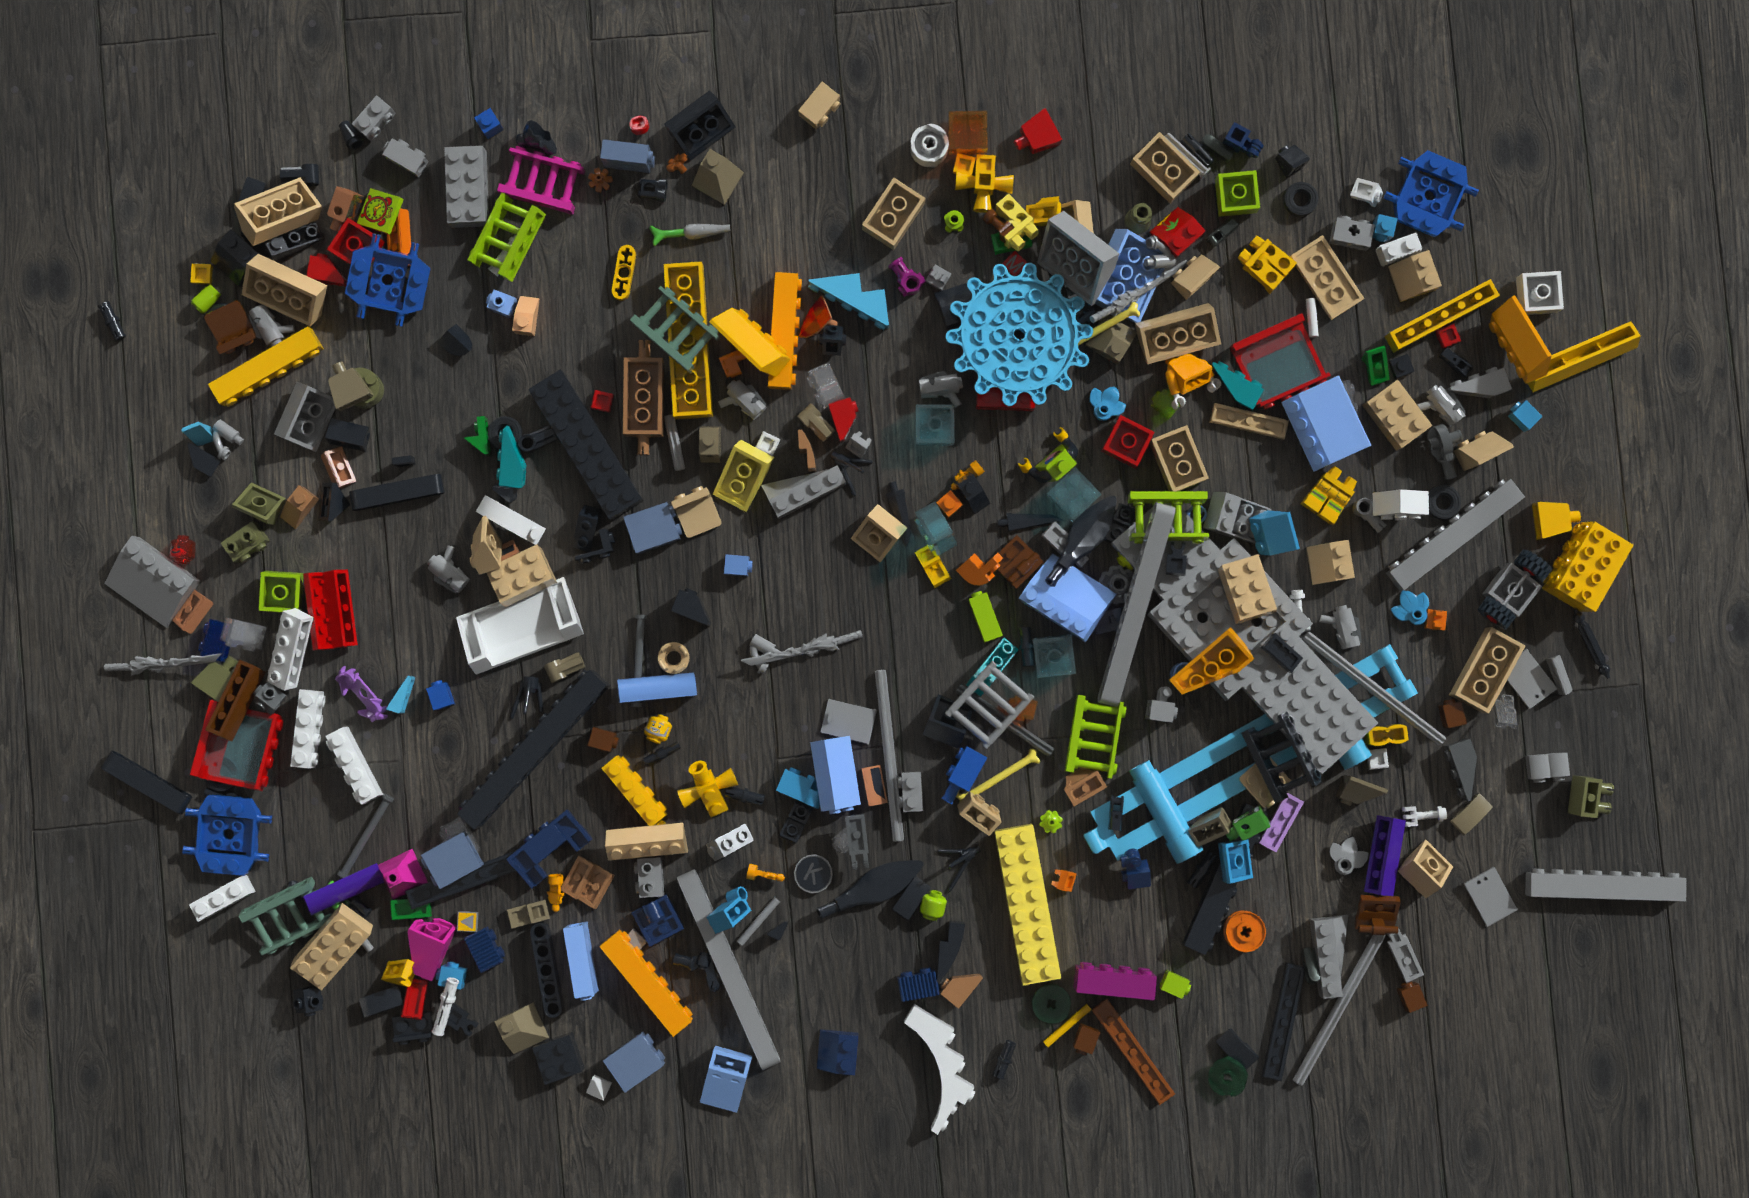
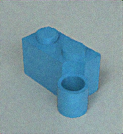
M790 767L789 770L785 769L776 791L819 809L820 801L816 777L808 775L806 778L800 775L801 771Z
M740 886L726 893L727 902L721 904L706 917L715 934L734 927L752 911L746 901L748 895L745 888Z

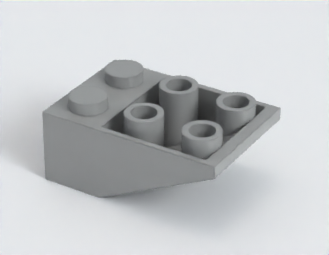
M1213 491L1203 528L1256 544L1250 528L1249 518L1272 509L1227 492Z

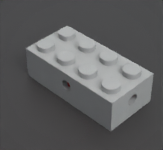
M483 146L444 147L447 223L451 228L485 226L489 218L487 151Z

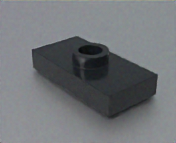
M1272 633L1261 647L1288 673H1292L1303 659L1276 633Z

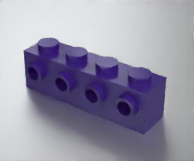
M1377 815L1364 892L1393 896L1406 820Z

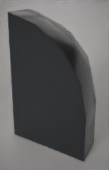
M457 324L448 329L438 341V344L447 352L456 356L466 355L472 349L470 337Z

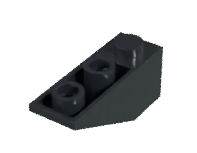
M313 222L262 242L260 250L264 257L278 262L323 240L324 237L317 223Z

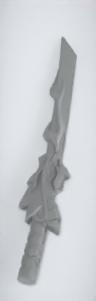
M1187 260L1163 272L1155 280L1144 284L1142 288H1136L1134 291H1126L1124 294L1118 295V299L1112 301L1110 306L1091 315V322L1095 323L1109 314L1115 317L1132 302H1137L1141 295L1172 277L1178 270L1184 267Z
M861 630L834 638V636L827 637V634H824L817 639H812L807 644H802L799 648L794 649L790 647L782 652H768L764 655L742 659L741 661L752 666L801 654L813 657V654L818 653L821 649H826L827 651L840 650L837 645L862 638L863 636Z
M221 654L192 655L191 658H170V660L155 659L149 656L147 658L136 656L135 660H131L130 663L105 664L104 670L132 671L131 675H138L145 669L160 673L163 668L215 662Z

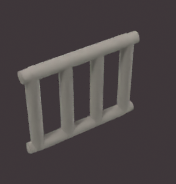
M994 661L978 675L945 712L947 716H953L980 739L986 749L994 743L1034 698L1032 694H1026L997 669ZM990 674H993L1022 699L1015 708L984 683V680ZM977 688L1009 714L1002 722L971 697ZM964 702L996 728L989 737L957 711Z

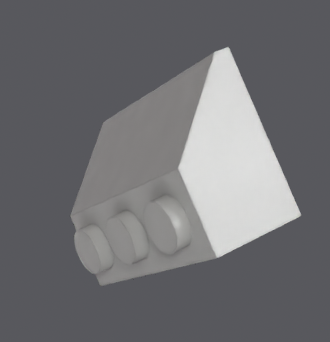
M296 382L274 435L317 452L335 410L333 397L310 386Z

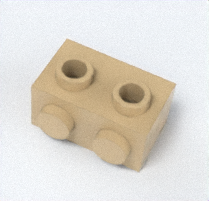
M821 82L798 110L799 116L816 130L819 126L823 127L829 118L827 116L831 111L835 112L841 104L840 95L824 82Z
M969 791L957 805L959 815L988 836L1001 824L1000 811L991 804L989 806L985 803V800L979 794L974 795Z

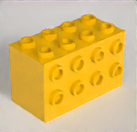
M1595 521L1580 522L1572 529V536L1563 545V552L1554 561V568L1544 580L1542 589L1573 608H1577L1580 612H1596L1634 545Z

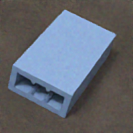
M850 736L810 742L821 811H829V814L840 813L841 809L842 811L854 810L853 806L860 805L861 803Z
M588 922L570 924L563 928L574 998H580V1001L592 999L599 989Z

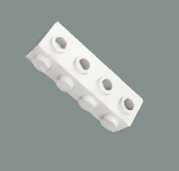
M294 608L283 611L280 617V625L272 652L267 682L284 691L296 688L298 685L313 621L312 616Z
M299 689L291 767L315 768L318 763L319 755L317 750L321 741L319 733L320 726L323 723L322 707L325 705L324 691Z
M342 727L326 736V744L330 751H334L336 755L335 762L339 768L343 769L346 783L352 786L354 799L362 805L382 796L383 793L349 727Z

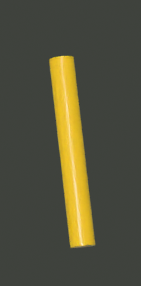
M1088 1004L1084 1005L1043 1041L1047 1047L1051 1046L1092 1009Z

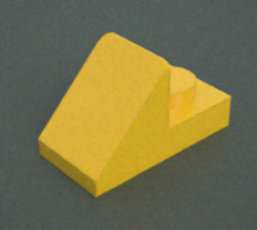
M409 959L388 961L381 980L410 987L415 975L412 968L414 962Z

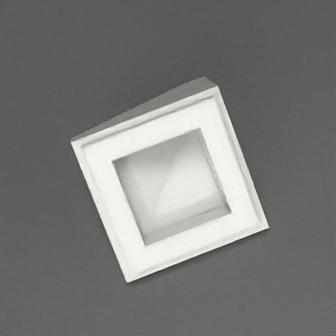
M594 1075L586 1093L604 1101L612 1082Z

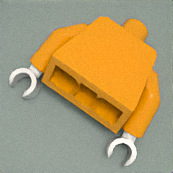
M1188 353L1178 358L1166 359L1165 361L1168 365L1166 372L1167 384L1171 395L1174 396V400L1171 403L1174 410L1178 408L1177 402L1180 403L1181 408L1186 402L1185 398L1180 396L1179 393L1184 395L1208 383L1207 390L1213 393L1221 386V381L1213 377L1212 366L1206 360L1199 359Z

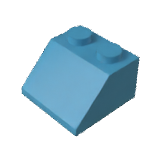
M1267 510L1249 518L1250 528L1259 554L1275 555L1300 549L1290 512Z

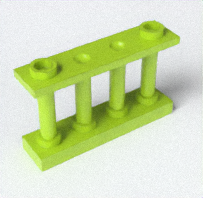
M501 192L474 248L470 251L468 261L477 267H480L482 262L499 269V275L513 282L546 214L533 205L529 211L511 204L513 200L509 196ZM507 211L525 218L520 228L503 221ZM499 228L517 235L512 245L494 238ZM490 245L508 252L503 262L486 255Z
M1130 491L1128 503H1133V506H1135L1136 533H1131L1129 541H1134L1135 544L1143 543L1145 536L1143 506L1145 503H1152L1154 506L1155 502L1161 504L1171 503L1175 507L1174 533H1169L1167 541H1192L1193 544L1204 543L1209 538V533H1201V505L1207 501L1208 492ZM1183 503H1191V506H1193L1194 533H1182L1181 506Z
M1076 695L1064 771L1074 772V769H1078V767L1107 772L1106 778L1112 779V775H1116L1117 764L1114 762L1121 718H1125L1126 707L1123 706L1124 702H1119L1118 707L1088 703V700H1085L1086 696ZM1087 710L1114 714L1116 715L1115 724L1110 726L1085 722V719H1082L1083 711L1087 712ZM1084 729L1111 733L1113 734L1112 743L1107 745L1082 741V738H1079L1080 730L1084 731ZM1083 748L1110 753L1109 762L1104 764L1079 760V757H1076L1077 749L1081 750Z

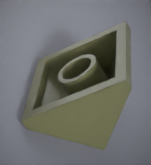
M250 483L232 504V508L265 523L274 525L286 498L254 483Z

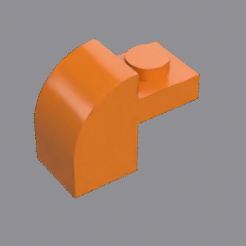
M974 553L956 571L968 583L984 585L995 576L993 572L1001 566L999 562L1003 557L997 553L984 564Z

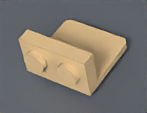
M703 486L693 489V493L689 495L683 493L675 496V500L671 502L688 538L709 531L722 524L707 487L703 489Z
M1270 757L1272 764L1278 766ZM1255 763L1240 776L1239 781L1257 800L1256 804L1258 806L1260 805L1261 808L1266 807L1268 809L1275 802ZM1284 772L1279 773V778L1283 784L1291 781Z

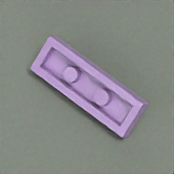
M1287 793L1288 798L1280 802L1270 820L1271 827L1264 831L1258 842L1274 852H1277L1304 803Z

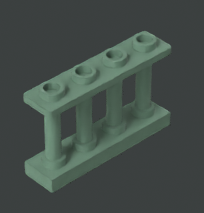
M660 286L658 289L662 296L644 316L641 315L639 318L634 315L630 321L687 372L691 373L695 368L692 364V359L712 337L716 341L720 339L717 335L719 331L711 324L707 326L703 322L705 319L699 313L695 312L693 314L688 310L690 306L682 299L678 301L674 297L675 293L670 288L666 287L664 289ZM669 299L677 308L658 329L652 330L648 326L650 324L649 321ZM684 312L692 320L673 341L667 343L663 339L664 333ZM699 325L706 333L687 354L682 356L677 351L679 349L678 346Z
M312 876L241 910L239 914L241 922H252L264 943L260 949L261 955L266 953L270 955L276 952L278 947L282 945L289 946L296 941L295 939L301 936L303 938L308 937L332 915V913L324 916L321 911L314 914L317 920L306 924L294 902L295 897L300 895L303 897L310 894L314 888L315 881ZM283 903L288 906L299 926L298 929L290 933L276 910L277 906ZM264 912L270 914L282 935L271 941L259 919L260 914Z

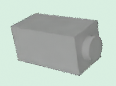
M392 138L390 142L385 144L382 155L387 160L419 178L428 164V160L424 157L426 154L417 148L415 150L408 148L409 144L401 139L396 141Z

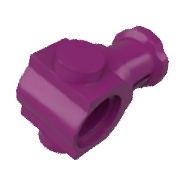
M902 257L896 259L888 266L898 277L897 282L900 284L898 290L903 297L917 294L920 287L926 282L921 273L917 274L912 269L909 270L906 267ZM909 281H914L917 287L909 289L906 284Z

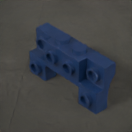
M568 809L550 824L547 821L538 828L540 830L539 833L535 836L533 834L529 835L523 840L525 844L506 859L531 889L548 876L539 863L568 840L577 852L593 839Z

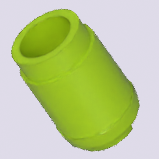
M209 284L191 300V304L203 314L209 310L221 294Z

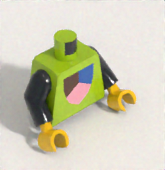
M1060 427L1062 431L1059 435L1053 432V435L1062 444L1035 467H1032L1028 458H1023L1026 464L1021 465L1018 463L1023 473H1028L1040 483L1056 482L1077 464L1074 459L1078 455V449L1071 439L1068 438V434L1062 427Z

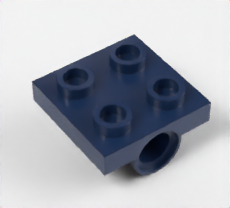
M667 894L632 912L649 947L684 929Z

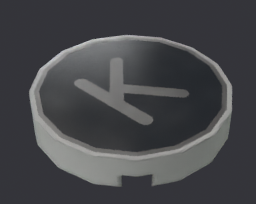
M812 854L800 859L796 864L794 876L796 883L802 890L809 893H818L828 887L833 873L828 860L823 856Z

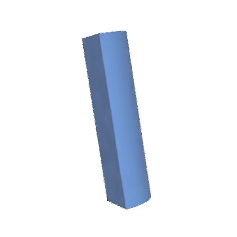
M694 672L617 680L619 703L697 695Z

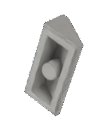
M1556 655L1548 658L1546 661L1558 694H1569L1572 692V687L1561 656Z

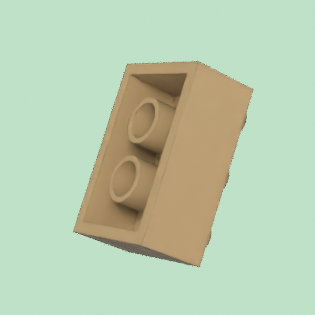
M1160 132L1130 163L1170 204L1200 173Z
M893 178L862 224V230L894 250L924 206L926 198L896 178Z
M1399 380L1391 383L1362 405L1396 451L1406 446L1432 426Z
M1187 425L1151 439L1149 444L1168 491H1181L1209 479Z
M537 544L501 561V568L486 572L500 604L505 608L557 583L542 548Z
M1259 554L1220 566L1218 573L1236 624L1272 614L1277 610Z

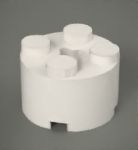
M927 124L914 131L911 137L910 151L911 156L918 164L924 167H936L946 158L949 140L946 132L940 126ZM930 143L933 144V146L930 148L926 147V145H929Z

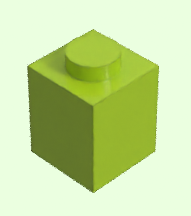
M1166 969L1159 988L1183 999L1184 995H1188L1191 985L1187 978Z

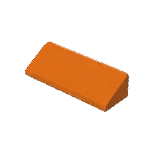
M400 208L391 234H387V247L390 251L405 254L410 252L411 235L409 211L407 209Z

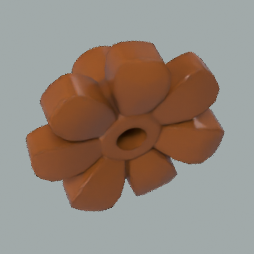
M678 153L674 159L671 158L667 162L669 164L666 167L667 171L674 172L677 169L681 174L685 173L687 168L683 163L687 160L686 154L682 153L680 155Z
M595 168V174L590 173L588 176L592 180L589 182L590 188L596 187L595 190L598 193L602 192V188L607 191L610 188L608 183H612L613 178L608 176V170L604 169L601 172L599 168Z

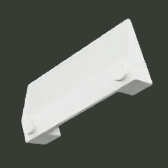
M564 577L557 579V583L506 608L498 601L456 617L467 661L475 674L584 634Z

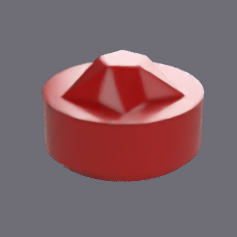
M635 116L629 123L630 129L635 135L645 134L649 130L648 120L644 116Z

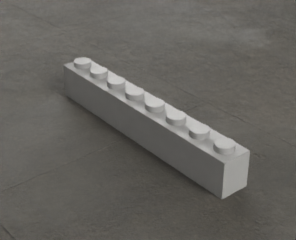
M1512 479L1500 480L1494 485L1495 489L1492 492L1486 491L1479 496V502L1476 504L1472 502L1464 508L1465 512L1462 515L1456 514L1449 520V525L1446 527L1442 525L1434 531L1435 535L1429 539L1427 537L1419 543V548L1415 551L1411 549L1403 555L1405 558L1401 562L1397 560L1388 567L1390 570L1386 574L1399 591L1407 589L1525 498Z
M1533 868L1532 872H1526L1525 895L1531 897L1686 901V878L1679 877V873H1667V876H1660L1658 872H1648V876L1641 875V872L1629 871V875H1621V871H1609V874H1602V871L1590 870V874H1583V870H1571V873H1564L1562 869H1552L1551 873L1544 872V869Z

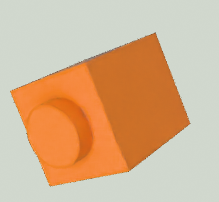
M951 490L935 504L947 519L963 506Z

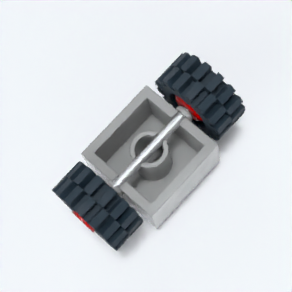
M1522 550L1513 563H1507L1502 567L1482 593L1486 599L1477 609L1478 612L1486 620H1489L1490 623L1507 630L1514 619L1521 615L1542 586L1537 582L1542 583L1552 571L1551 566L1531 551Z

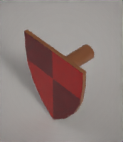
M823 295L815 302L805 317L799 338H808L818 334L826 325L837 326L838 323L832 319Z

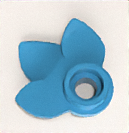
M1109 387L1104 392L1093 388L1090 393L1089 400L1094 407V415L1098 420L1105 421L1110 419L1111 416H1119L1126 408V404L1118 401L1119 391L1116 387ZM1101 408L1105 409L1107 412L1103 413L1101 411Z
M1403 590L1400 594L1401 605L1391 608L1392 614L1400 621H1410L1414 625L1423 624L1427 619L1426 610L1429 606L1427 595L1423 592L1416 597L1412 592ZM1419 612L1421 617L1416 618L1414 613Z

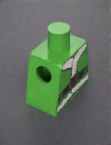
M1259 805L1234 819V826L1231 827L1230 832L1226 835L1229 841L1241 837L1242 841L1271 826ZM1243 824L1250 826L1248 829L1241 828Z

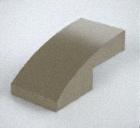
M1478 793L1464 808L1459 810L1450 822L1464 836L1483 819L1493 806Z
M546 900L507 909L511 929L550 919Z

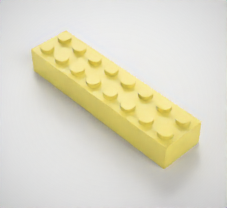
M1033 824L994 830L1021 982L1023 985L1061 979Z

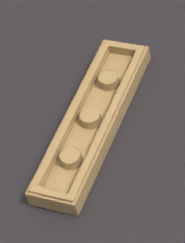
M1214 403L1209 422L1284 440L1289 420Z

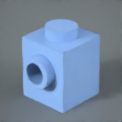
M493 290L486 300L487 308L490 311L508 318H512L518 303L515 297L497 290Z

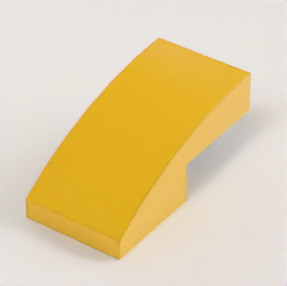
M931 543L915 552L934 588L951 579Z

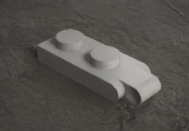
M1052 522L1041 537L1061 555L1068 533L1058 523ZM1085 556L1075 564L1082 568L1089 558Z
M1399 928L1398 934H1388L1390 938L1387 941L1404 981L1407 983L1423 976L1424 973L1406 934L1402 935Z

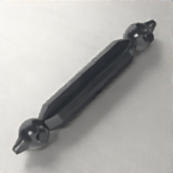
M1577 608L1573 609V620L1578 623V630L1594 663L1599 666V673L1607 679L1610 678V667L1605 664V656L1590 625L1584 621L1585 615L1579 612Z

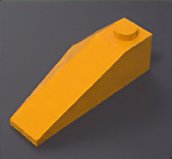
M1230 627L1170 679V682L1183 695L1240 672L1254 660V657L1245 643Z

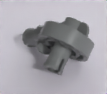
M1444 424L1434 426L1427 433L1428 447L1432 455L1436 457L1437 462L1442 463L1444 478H1455L1457 474L1453 460H1455L1456 455L1453 454V443L1463 441L1462 433L1460 430L1449 433Z

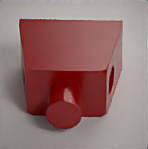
M1044 108L1021 126L1020 133L1022 136L1014 140V144L1018 150L1028 146L1031 153L1034 154L1061 145L1063 139L1046 108Z

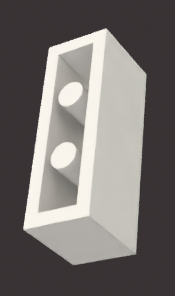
M245 875L189 904L199 922L256 891L248 876Z

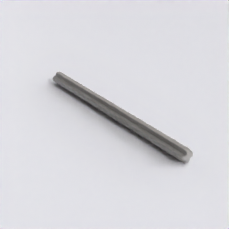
M1307 632L1304 635V642L1437 745L1444 743L1446 740L1444 735L1311 632Z
M886 670L875 671L892 837L893 841L899 842L904 840L901 808H899V788Z
M1373 935L1342 990L1343 997H1338L1293 1078V1081L1298 1085L1302 1086L1305 1083L1383 942L1385 935Z

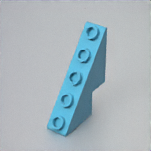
M859 273L809 279L808 288L814 292H823L828 300L832 302L837 300L842 303L841 306L848 311L853 309L858 312L860 318L866 321L868 319L874 321V325L882 330L889 328L885 290L862 292Z

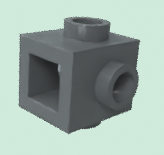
M266 682L264 686L259 685L254 691L255 697L253 702L259 710L266 711L272 716L283 703L286 695L281 692L280 688Z

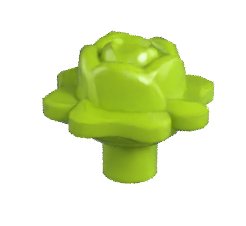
M1047 810L1044 815L1040 816L1042 820L1040 826L1044 828L1046 833L1050 831L1056 833L1057 829L1062 827V824L1059 822H1062L1063 818L1058 815L1057 811L1051 812Z

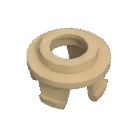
M667 643L661 647L658 653V664L667 673H680L689 664V652L680 643ZM672 651H677L681 655V661L677 665H671L667 660L668 654Z

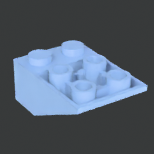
M715 1046L700 1103L737 1113L752 1055Z

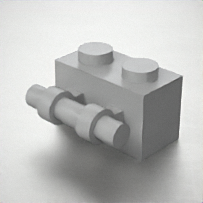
M1160 687L1157 691L1156 700H1147L1145 719L1173 723V719L1177 718L1178 708L1175 707V703L1167 702V698L1172 694L1169 687Z

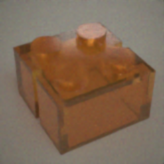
M949 111V155H957V153L963 155L987 154V111Z

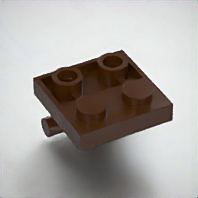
M1016 535L999 552L1003 559L999 562L1001 566L997 570L1017 589L1043 561L1036 552H1033Z
M1360 895L1354 923L1355 929H1358L1359 933H1371L1372 935L1398 934V926H1395L1401 903L1400 897Z

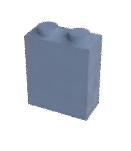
M612 140L602 141L600 159L605 168L650 173L651 167L654 168L655 156H653V151L650 150L649 145Z
M668 502L624 516L636 554L681 540L680 535L683 534L679 523H675L673 518L676 516V512L673 506H669Z
M466 831L459 833L421 855V862L424 868L429 869L432 874L430 878L439 889L484 865Z
M644 1031L603 1060L625 1093L665 1064L663 1053L659 1049H655L652 1045L654 1043L652 1037L648 1033L645 1034Z

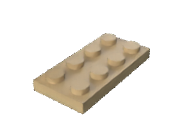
M1323 235L1290 256L1297 262L1296 268L1330 320H1333L1364 300L1359 289Z

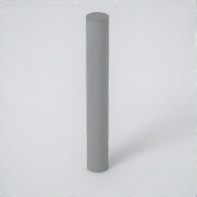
M776 897L770 901L739 937L737 942L741 946L744 945L780 903Z

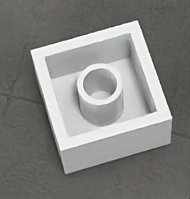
M1561 271L1522 273L1516 277L1517 299L1527 315L1558 313L1564 309Z
M1392 490L1372 493L1373 516H1381V520H1392L1395 517V520L1402 521L1407 520V517L1409 519H1421V515H1429L1428 491Z

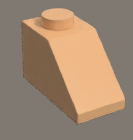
M520 296L513 320L512 331L515 334L535 336L539 298Z

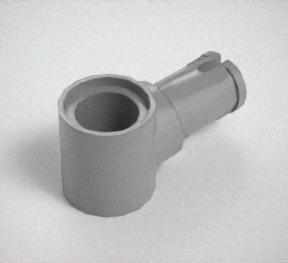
M1362 498L1353 504L1354 514L1362 517L1364 521L1367 520L1377 533L1387 526L1379 516H1373V503L1370 499ZM1361 502L1366 504V512L1360 511L1359 504Z

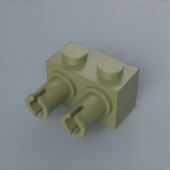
M252 521L221 542V545L233 562L245 563L251 558V554L264 550L270 540L260 525Z
M1573 775L1568 813L1598 818V813L1609 815L1611 810L1604 808H1612L1609 802H1600L1601 794L1612 795L1614 791L1607 790V788L1614 789V785L1612 783H1602V779Z

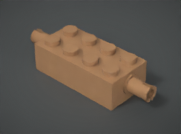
M639 340V357L624 358L623 435L625 437L638 438L637 455L643 456L644 448V455L647 456L649 455V438L664 437L663 358L650 357V340H645V348L644 341Z

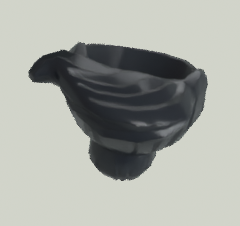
M533 120L528 121L523 133L516 136V142L519 147L543 149L549 155H554L557 152L550 132L543 130L541 125Z

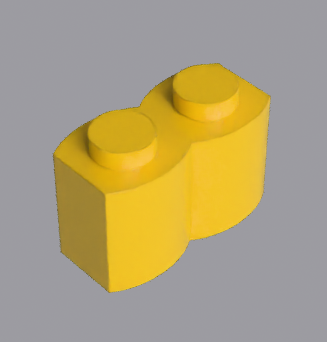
M1390 724L1385 727L1375 726L1364 736L1365 744L1382 746L1387 743H1404L1409 740L1407 726L1401 724Z

